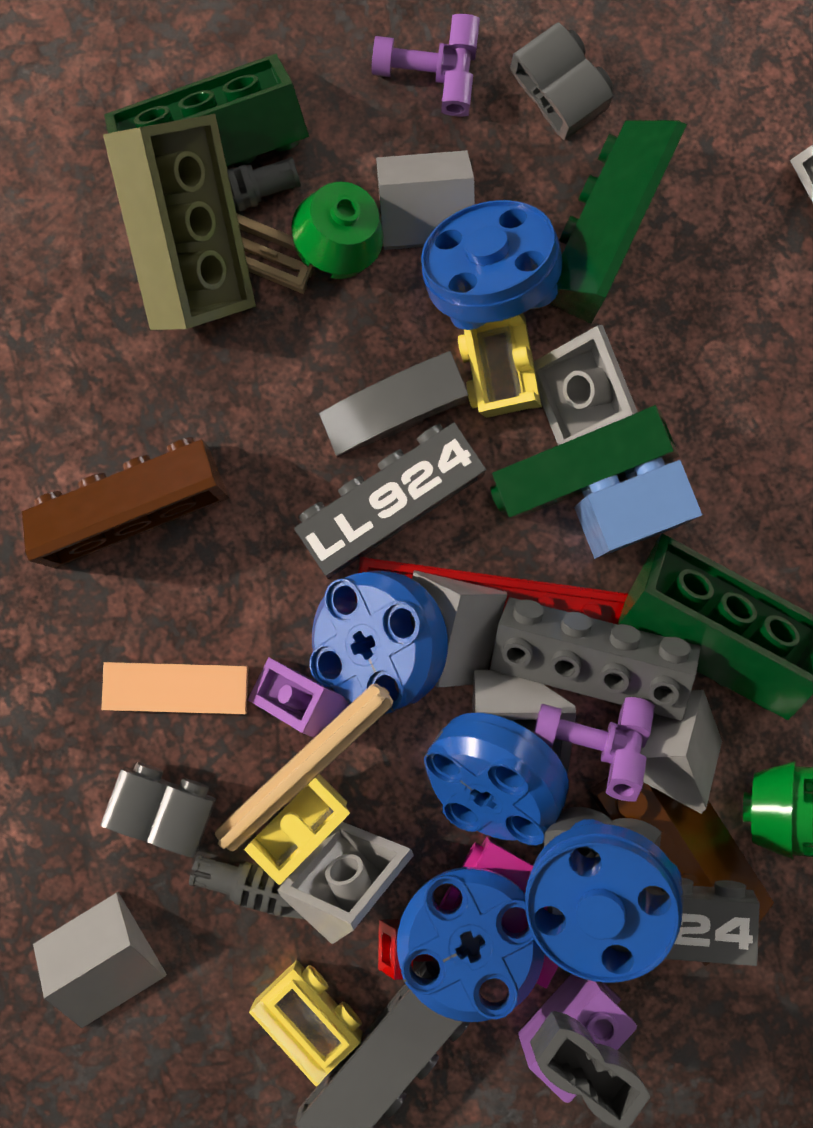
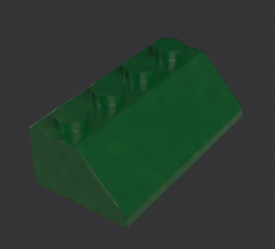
M276 53L104 114L108 133L215 114L226 166L230 165L232 167L248 165L256 159L257 155L271 150L277 152L290 150L299 144V140L310 137L294 85Z
M625 120L618 137L609 133L597 159L605 163L599 177L589 175L578 201L586 205L579 219L570 215L560 236L559 242L565 244L566 247L562 253V271L557 282L558 293L549 305L592 324L612 286L687 124L679 120Z
M662 533L625 600L618 625H630L637 630L664 637H677L688 643L701 646L697 672L755 702L760 707L789 720L813 695V614Z

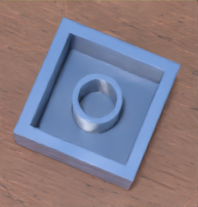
M660 457L636 467L634 472L626 475L628 480L619 482L617 475H613L589 485L590 489L582 492L584 499L574 509L594 559L677 528L702 516L681 460L665 465L663 458Z

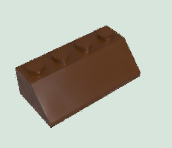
M193 437L184 438L168 445V453L150 459L149 455H143L125 462L122 465L124 470L106 477L105 473H99L86 477L78 482L79 489L62 495L61 491H54L39 496L34 500V507L22 511L25 553L28 560L56 569L229 499L209 446L202 439L194 441Z
M608 777L589 789L603 814L611 820L619 818L638 819L661 831L660 849L677 866L682 878H687L694 882L693 886L714 887V882L721 880L745 884L747 890L754 891L760 903L759 923L774 904L709 800L706 809L700 814L644 782L636 801H622L606 794ZM701 962L704 966L710 964V962Z

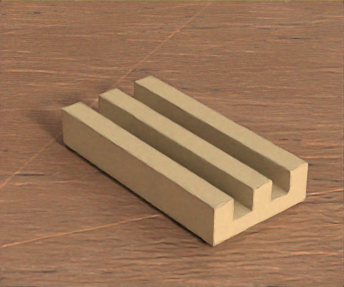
M237 214L239 229L296 252L291 235ZM241 237L245 251L289 268L299 274L296 277L245 256L249 272L304 294L307 288V281L309 277L311 278L314 271L312 264L307 267L297 259Z

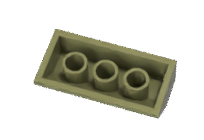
M210 114L103 134L150 330L189 329L256 307L216 115Z

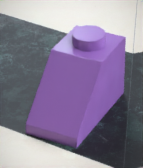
M269 657L248 698V701L301 733L313 738L349 706L344 696L328 687L322 686L315 679Z

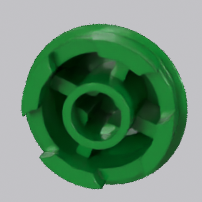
M333 182L321 187L298 205L292 218L291 231L294 247L301 261L307 267L312 264L321 271L332 273L331 278L346 279L358 275L369 267L381 252L384 236L377 205L367 191L355 184Z
M796 761L754 772L752 793L744 792L743 822H751L753 844L791 860H794V856L813 857V767L796 766Z

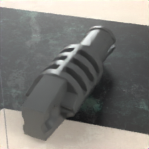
M292 156L286 160L253 170L251 165L246 166V164L227 170L236 211H244L246 208L259 206L258 203L262 202L261 197L294 187H301Z
M197 855L192 867L195 873L190 874L189 878L190 886H198L230 895V901H234V904L279 917L304 919L278 892V889L287 878L278 885L258 864L246 861L245 863H240L237 867Z

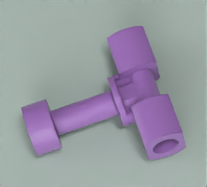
M470 14L452 15L449 44L440 43L438 53L394 48V38L375 36L372 55V75L391 77L392 68L436 72V82L444 83L441 113L457 117L469 116L473 74L469 73L470 61L475 60L480 18Z
M626 697L620 710L618 724L610 722L607 731L560 719L561 708L541 704L534 734L541 738L550 748L553 746L554 739H559L602 751L601 762L611 764L606 794L622 801H636L643 786L647 760L644 755L640 754L641 747H645L650 736L655 705L645 699Z

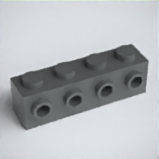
M509 597L498 624L490 670L623 705L626 697L645 699L655 705L654 714L682 721L695 680L701 646L688 643L677 637H664L637 630L630 625H617L590 618L583 613L566 612L540 605L532 600H519Z

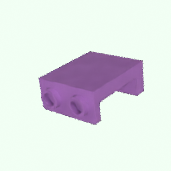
M573 974L564 981L518 1032L529 1069L565 1103L571 1102L576 1095L561 1090L545 1077L537 1064L530 1044L531 1039L551 1011L565 1013L575 1018L589 1031L596 1044H603L615 1050H618L637 1028L634 1020L617 1005L621 1001L618 994L606 983L583 979Z

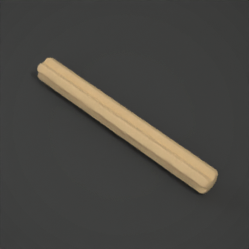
M376 683L370 685L216 829L215 836L219 840L218 845L222 849L227 848L230 851H235L392 707L393 700L389 695V691Z

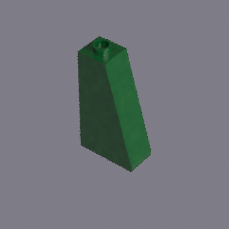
M654 405L493 472L492 475L496 485L491 486L490 490L493 500L501 513L507 511L509 518H520L583 494V491L590 489L589 485L607 477L617 475L620 480L625 478L627 474L634 472L636 467L660 457L663 458L665 463L680 456L662 412Z

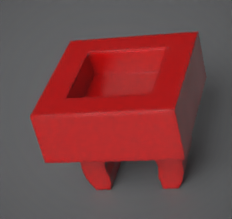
M379 920L378 969L393 980H402L403 977L397 955V934L400 920ZM428 954L416 956L412 960V968L413 961H432L433 957Z

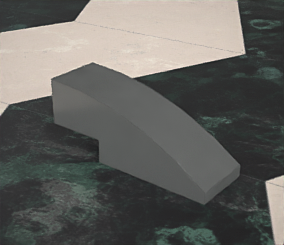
M448 351L379 381L325 409L319 415L335 455L339 457L420 425L426 418L467 403L469 394L452 353Z

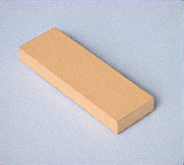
M104 662L101 710L247 714L249 666Z

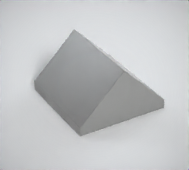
M468 150L376 158L384 250L424 247L431 232L442 221L466 207L475 205L474 175Z
M597 325L534 361L541 403L558 445L638 412L603 325Z
M414 570L412 579L422 585L434 598L441 610L447 629L448 654L446 664L435 686L473 685L474 670H488L507 592ZM411 613V624L415 629L416 622L414 616Z
M704 690L691 691L682 721L653 714L651 733L645 747H641L640 753L647 758L643 782L700 814L707 807L722 744V739Z
M341 822L294 870L278 889V892L331 944H334L357 927L414 855L408 847Z
M116 892L33 944L44 999L80 1028L90 1024L167 975L119 892Z

